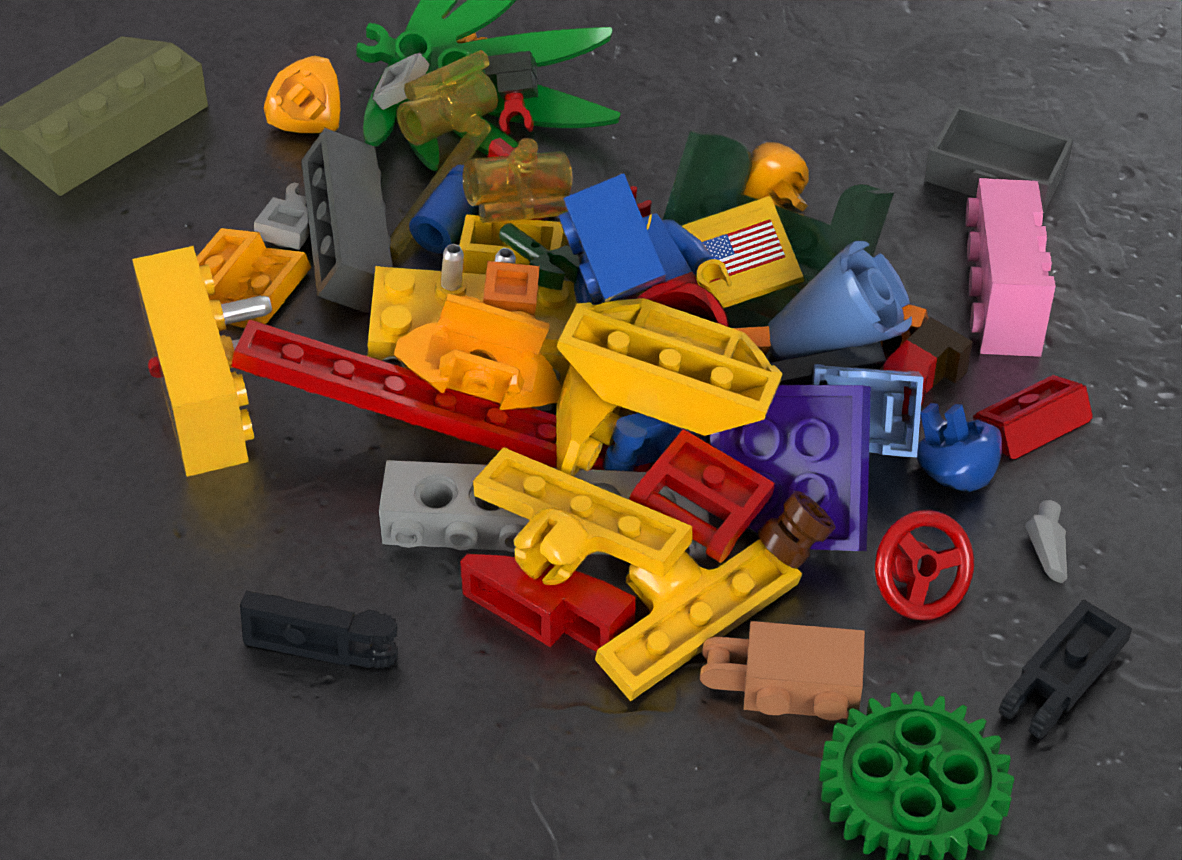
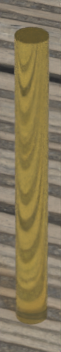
M476 119L392 232L390 235L391 259H398L412 240L413 236L410 232L409 223L442 180L446 178L450 170L457 165H466L488 136L491 127L485 120Z

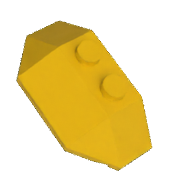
M645 298L613 300L594 306L591 302L577 303L557 343V349L603 401L703 436L764 420L783 374L775 365L771 366L764 353L744 332Z

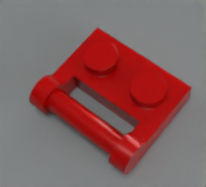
M682 429L633 489L629 500L691 525L692 540L706 547V554L722 563L729 556L742 533L772 497L775 483ZM664 486H667L724 522L717 529L662 496L659 492Z

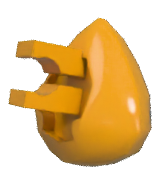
M316 55L297 60L277 74L267 92L263 108L268 124L283 131L297 133H322L324 128L336 131L339 128L341 111L340 91L337 75L329 59Z
M765 142L755 147L745 161L739 179L737 192L738 206L771 196L783 228L786 229L790 222L783 217L784 207L782 205L792 203L802 212L808 207L806 202L800 197L808 183L809 170L804 159L792 148L780 143Z

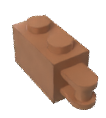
M750 621L749 639L712 637L703 643L702 654L707 660V664L701 668L700 681L703 685L712 689L745 692L744 710L760 711L774 716L797 714L818 716L825 720L848 719L850 709L854 708L858 711L860 709L863 688L865 630Z

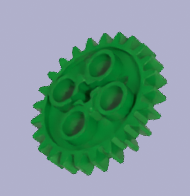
M917 691L913 696L911 704H903L899 695L896 692H892L889 707L886 708L874 698H870L866 715L854 708L850 709L847 725L836 723L833 729L832 741H825L823 761H821L819 781L823 782L821 800L822 802L831 803L829 816L831 822L847 820L844 830V838L846 840L853 839L861 834L865 837L863 853L866 855L873 852L878 846L886 848V860H896L899 853L907 854L908 860H920L921 855H928L930 860H943L945 852L948 851L955 859L965 860L968 844L979 851L984 850L988 834L996 836L999 834L1003 817H1007L1009 812L1014 776L1008 774L1011 762L1010 755L998 754L1002 740L1001 737L997 735L983 738L987 721L982 718L968 724L964 721L967 706L961 705L952 713L945 711L944 696H939L932 707L924 705L922 694ZM910 742H918V743H921V744H923V745H914V744H911ZM865 773H875L881 775L882 777L875 778L868 776ZM956 779L963 781L966 784L953 783L950 780ZM906 812H918L925 817L911 816Z

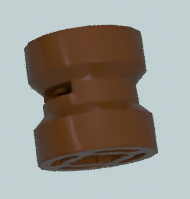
M795 491L783 503L784 512L778 518L768 519L758 530V536L766 548L781 562L794 569L799 568L810 556V547L815 542H823L836 529L833 520L827 512L813 499L800 491Z

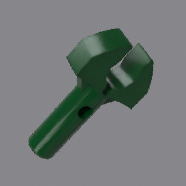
M511 223L505 224L500 229L499 238L502 242L530 261L529 265L540 266L538 286L562 290L564 276L576 284L580 262L578 254L573 255L570 247L565 245L558 249L548 250Z

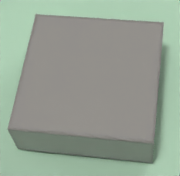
M415 53L385 68L372 99L384 110L416 95L430 64L420 53Z

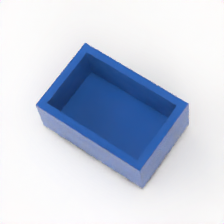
M624 173L563 198L567 212L558 216L573 255L581 252L585 255L587 262L579 265L593 303L602 299L603 302L637 299L639 295L655 284L665 282V271Z

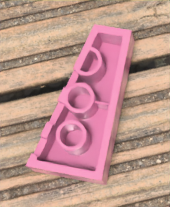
M979 178L976 198L967 199L966 227H974V232H969L967 260L976 262V267L970 268L969 296L977 297L978 303H972L970 330L971 333H979L980 354L1041 357L1056 285L1054 276H1049L1048 271H1051L1052 262L1050 252H1045L1047 232L1046 226H1042L1043 209L1038 181Z

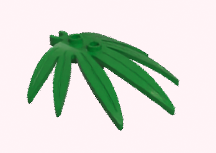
M420 0L405 32L401 33L397 39L389 37L384 27L375 23H368L366 37L377 41L378 44L367 46L364 43L358 42L356 56L359 59L368 63L382 61L387 63V67L415 53H420L430 65L416 95L384 110L372 99L381 77L379 78L365 110L363 122L364 142L375 147L383 143L394 127L397 107H401L403 127L411 148L430 170H438V141L430 117L424 105H430L452 131L482 153L488 155V147L491 141L501 138L513 148L520 146L532 156L533 164L546 173L548 165L499 128L458 102L500 118L502 111L505 109V101L498 93L497 84L492 85L486 76L485 70L476 68H485L484 57L531 51L536 60L537 67L556 64L586 54L608 43L612 37V28L594 27L551 30L500 36L466 43L456 42L495 21L517 0H467L446 19L444 18L453 9L458 0ZM538 84V97L524 99L525 107L533 117L534 126L590 128L617 124L621 115L618 111ZM517 115L512 117L510 121L524 124V117Z

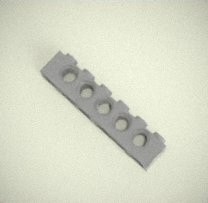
M386 460L379 505L382 544L399 545L407 548L426 546L447 547L457 550H507L515 553L516 546L513 539L530 520L474 496L473 480L487 465ZM581 469L574 477L629 499L633 489L647 472L589 470L587 472ZM664 486L659 492L662 496L708 523L709 512L667 486ZM692 540V543L685 551L693 559L706 560L707 548ZM597 551L592 553L594 555H610L604 552Z

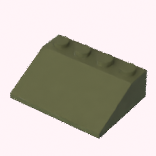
M121 36L0 107V149L56 194L62 196L208 107L202 64L171 42Z

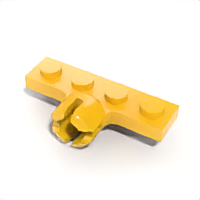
M504 447L473 480L475 497L530 520L513 539L516 546L515 560L520 568L534 580L539 578L550 564H554L555 566L542 580L545 585H557L565 582L584 559L596 551L610 554L664 578L692 543L691 525Z
M761 539L718 568L711 570L700 567L686 551L664 578L631 564L629 566V574L626 576V584L646 605L650 614L597 649L595 661L625 696L632 701L701 653L703 643L707 639L725 636L798 585L802 573L776 558L762 543Z

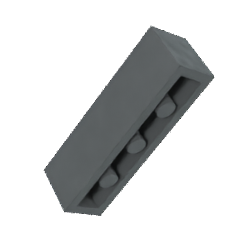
M324 128L302 159L317 296L370 314L375 266L393 267L390 252L391 238L387 232L386 204L382 197L381 171L378 168L375 146Z

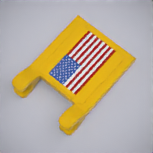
M771 196L682 225L683 228L701 240L714 259L722 261L726 266L732 282L731 286L728 287L726 281L720 278L709 282L713 295L718 299L723 308L804 281L803 274Z

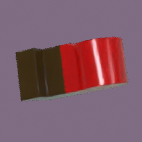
M930 317L887 358L883 370L919 372L923 376L922 406L925 394L943 377L956 384L967 373L973 341ZM904 386L902 414H908L909 395L912 393V389Z

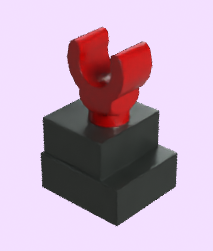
M531 51L484 57L486 76L492 85L497 84L498 93L505 101V109L499 118L502 131L509 135V122L511 118L520 115L524 117L525 128L528 132H532L534 128L533 117L526 109L524 102L525 98L538 97L537 65Z

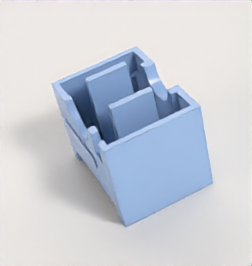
M814 364L812 385H819V382L826 380L827 385H865L871 387L869 452L891 456L917 457L923 376L919 372ZM904 386L912 389V393L909 395V421H902Z

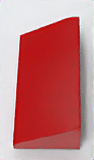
M1056 375L1049 376L973 415L974 421L980 420L1000 430L1002 435V453L1011 459H1017L1090 422L1092 419L1086 386Z

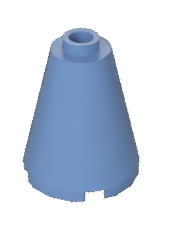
M854 241L844 247L768 323L771 344L769 351L777 360L783 361L839 349L869 345L905 333L912 324V316L904 320L902 308L910 304V301L899 275L890 262L881 253L872 257L863 250L870 245L865 241Z

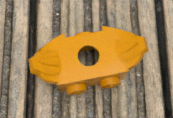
M448 293L438 322L419 326L408 335L398 338L394 351V356L399 361L403 362L416 375L444 394L445 389L450 388L501 403L499 410L525 409L555 404L558 402L562 385L557 380L552 365L540 353L551 323L537 320L531 314L523 311L510 312L486 305L480 299L472 296L459 297ZM482 353V354H485V355L489 356L492 360H489V359H486V358H482V357H479V356H476V355H472V354Z

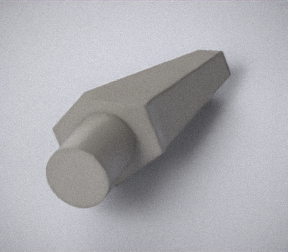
M1045 500L1040 503L1038 514H1034L1026 522L1025 527L1046 574L1053 581L1063 583L1067 579L1066 530L1058 523L1061 512L1060 505L1055 501Z

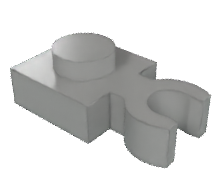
M293 182L287 186L286 200L273 197L254 221V232H259L263 241L273 243L282 248L300 250L310 236L306 196L299 195V183Z

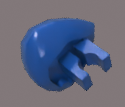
M930 403L920 414L925 438L918 443L916 459L919 465L929 476L946 487L971 492L987 486L996 473L1001 459L1002 435L1000 430L980 420L967 422L962 404H954L944 413L946 420H944L940 416L939 405L937 403Z

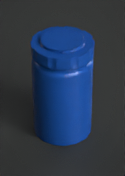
M457 165L450 170L446 178L442 180L409 223L410 232L420 246L430 252L443 254L448 245L455 244L462 235L466 215H477L488 201V194L491 189L490 184L484 180V175L480 171L466 165Z

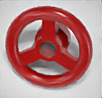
M934 510L915 511L898 519L883 536L875 560V576L882 597L897 613L913 620L936 619L953 610L967 593L974 572V554L967 533L953 518ZM919 527L937 528L951 539L954 547L939 552L931 550L925 543L917 541L910 532ZM921 558V566L918 571L917 564L919 559ZM957 566V573L950 589L938 600L924 604L929 583L938 577L941 570ZM893 578L898 582L907 584L908 591L906 597L898 591Z

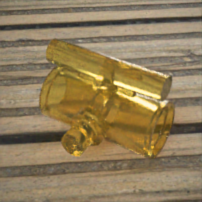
M484 51L474 52L405 83L404 92L409 101L400 104L397 108V120L401 132L410 143L416 146L422 145L454 129L458 132L467 131L473 136H478L483 132L485 121L480 117L494 111L498 103L497 92L493 82L481 71L489 66V59Z
M524 138L520 140L518 147L511 151L509 156L468 159L463 168L465 197L471 206H479V217L482 223L558 216L567 212L563 198L569 196L572 186L571 166L566 154L562 151L537 153L538 144L530 138Z

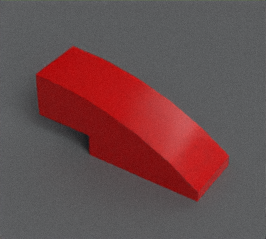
M467 554L460 561L462 593L464 596L549 647L565 633L597 652V649L635 624V596L603 580L575 570L563 583L545 585L542 580L555 566L554 564H550L543 574L534 580L520 568L515 557Z

